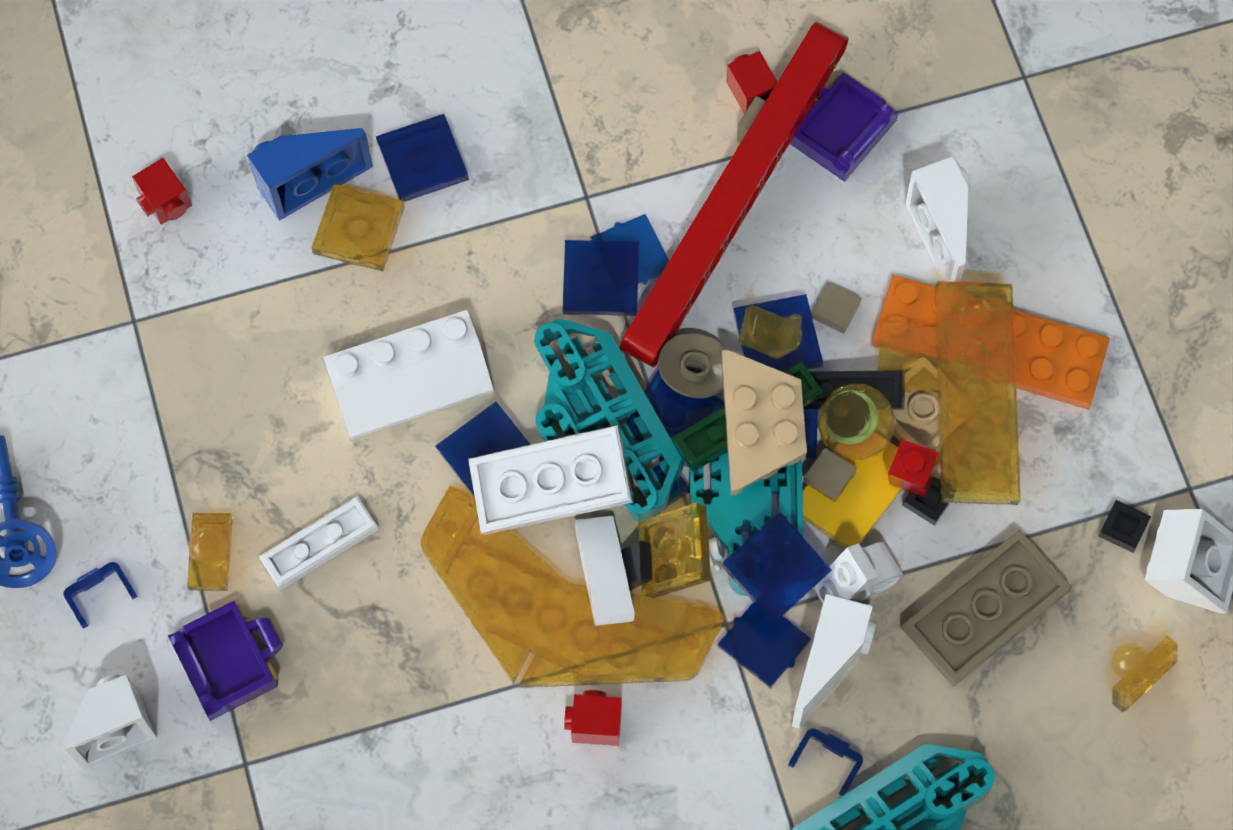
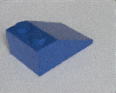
M362 128L279 136L272 141L258 144L251 153L247 154L256 186L279 221L373 167L366 133Z

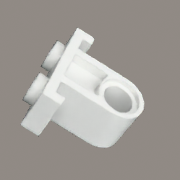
M878 542L861 548L858 543L847 547L818 578L813 587L822 603H824L826 594L859 602L890 589L904 575L884 542Z

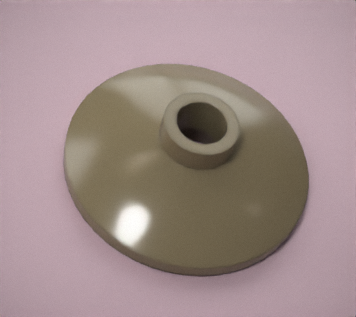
M686 333L675 336L665 343L660 351L658 358L660 375L671 389L684 396L692 398L714 396L723 391L721 352L726 350V348L717 340L703 334Z

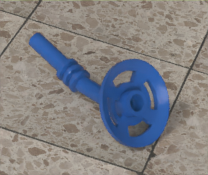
M0 435V503H2L5 521L0 523V532L3 530L7 531L6 535H0V547L5 548V557L2 558L0 555V586L24 588L40 582L51 572L56 561V545L52 536L45 528L34 522L20 519L18 500L21 499L20 493H16L19 491V486L14 485L18 480L17 477L12 475L6 438L4 435ZM37 535H39L45 543V556L40 555V543L38 539L35 537ZM29 540L33 543L34 552L28 550ZM31 563L36 568L31 572L21 575L9 574L11 567H22Z

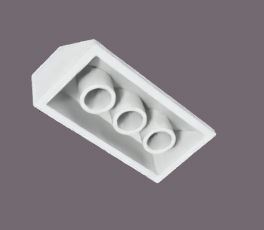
M468 310L323 357L351 440L494 392L482 349Z

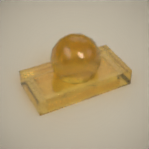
M193 513L191 537L188 542L187 588L189 590L228 591L233 525L231 513Z
M1166 636L1149 653H1147L1144 647L1136 643H1125L1117 647L1112 655L1111 665L1113 671L1121 680L1112 687V704L1122 713L1126 712L1177 663L1178 644L1169 636Z

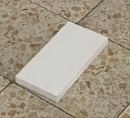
M618 426L468 459L480 531L483 535L633 503L623 443Z

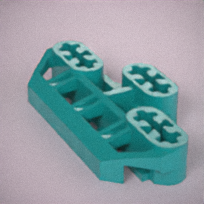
M560 318L542 325L538 328L534 337L535 346L550 371L545 404L536 415V425L545 442L559 439L551 425L556 420H558L566 437L618 426L620 428L626 465L648 505L641 508L632 492L633 503L624 504V506L635 521L639 523L653 522L666 509L675 479L679 482L685 464L611 333ZM573 332L595 337L598 343L594 342L592 345L595 353L588 355L578 336L570 339L569 334ZM556 340L576 375L574 379L569 380L550 346L552 341ZM611 367L615 372L608 376L620 395L614 399L602 379L596 383L593 377ZM635 411L640 416L633 420L645 439L640 443L636 441L627 423L622 426L618 424L619 420ZM661 455L665 459L658 463L666 476L663 486L652 467L647 470L643 468V465Z
M727 452L710 462L711 504H704L703 500L704 466L695 472H692L690 469V510L696 519L709 525L728 550V580L732 590L743 596L764 595L803 555L802 460L791 466H784L785 473H776L765 480L760 479L743 488V492L731 495ZM779 494V518H786V524H764V518H772V495ZM742 532H749L751 538L749 549L751 578L749 579L743 578ZM780 545V553L783 556L787 554V560L770 575H765V570L773 569L772 546Z
M924 743L792 828V830H841L861 817L858 811L860 807L872 823L868 825L867 822H864L854 830H960L966 811L981 802L988 795L995 781V773L992 766L979 752ZM941 755L963 760L964 762L961 765L957 762L936 777L931 773L932 770L938 767L939 760L936 758ZM969 775L973 779L978 776L982 779L980 786L973 783L964 789L962 795L961 792L954 795L947 809L944 805L936 807L933 804L936 795L942 800L951 795L954 787L955 791L963 787ZM908 777L918 793L914 795L911 792L888 807L884 801L906 788L907 783L904 779Z

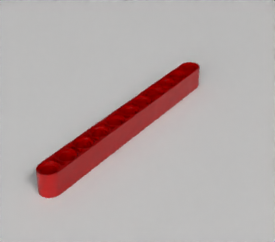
M817 21L810 27L626 331L620 345L622 352L653 368L658 364L662 347L677 333L794 138V135L839 63L848 45V36Z

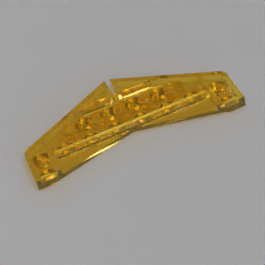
M451 485L421 537V548L424 556L513 685L530 653L535 655L520 682V688L689 681L699 674L726 621L725 615L708 607L631 594L635 613L634 621L595 626L587 586L566 581L510 530L483 535L480 531L475 499L468 493Z

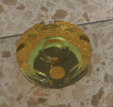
M848 384L835 389L830 394V397L827 398L825 404L823 403L819 411L818 429L822 441L833 453L848 460H865L878 455L888 446L895 430V414L891 403L880 391L866 384Z

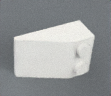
M954 156L912 171L905 204L946 290L958 293L966 261L968 195L971 183L965 168H959Z
M826 594L797 699L792 727L800 728L857 666L860 653L868 655L877 621L870 619L873 606Z

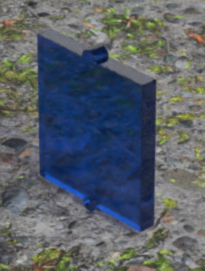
M646 214L622 224L616 222L613 228L590 237L617 293L640 283L647 285L648 280L662 274L669 262Z
M757 597L741 617L734 618L733 627L721 639L717 647L771 689L788 668L795 666V659L809 644L811 638Z

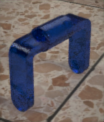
M110 562L99 569L97 567L77 578L76 583L64 590V598L83 629L88 627V624L72 597L82 591L86 592L103 582L104 578L116 572L131 598L135 599L138 597L116 562Z
M809 729L793 754L788 766L791 768L795 767L810 739H814L821 743L825 749L855 763L839 792V795H845L862 766V755L849 748V743L831 733L826 735L817 729Z

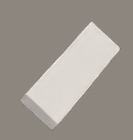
M356 496L259 556V559L281 591L374 534L379 529L359 497Z
M614 516L575 520V532L595 626L634 621L635 613Z

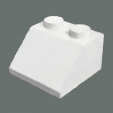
M1203 509L1164 510L1160 527L1157 530V538L1152 556L1147 567L1145 581L1166 597L1217 613H1227L1233 592V533Z
M126 674L123 676L110 675L99 680L96 687L87 691L63 744L81 768L156 738L142 697Z

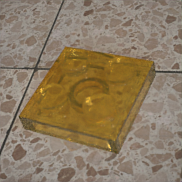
M333 184L311 247L313 254L383 272L405 209L404 201Z
M693 503L651 517L646 521L638 522L639 541L651 543L652 580L641 585L642 596L653 599L711 581L707 509L705 505Z

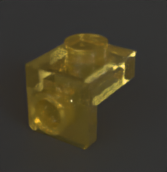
M752 305L745 311L738 343L778 359L795 350L802 339V330L800 329L802 316L795 313L787 318H783Z

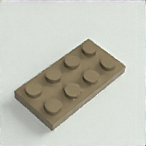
M1018 530L907 620L901 629L948 682L955 687L1068 594L1072 586L1029 539Z

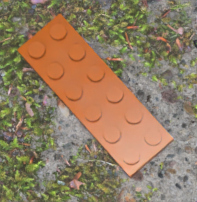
M893 274L871 345L916 359L925 358L929 363L1089 410L1110 338Z

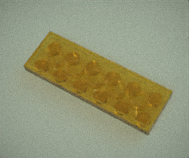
M938 281L935 286L941 503L1018 505L1021 501L1013 286L1012 284Z

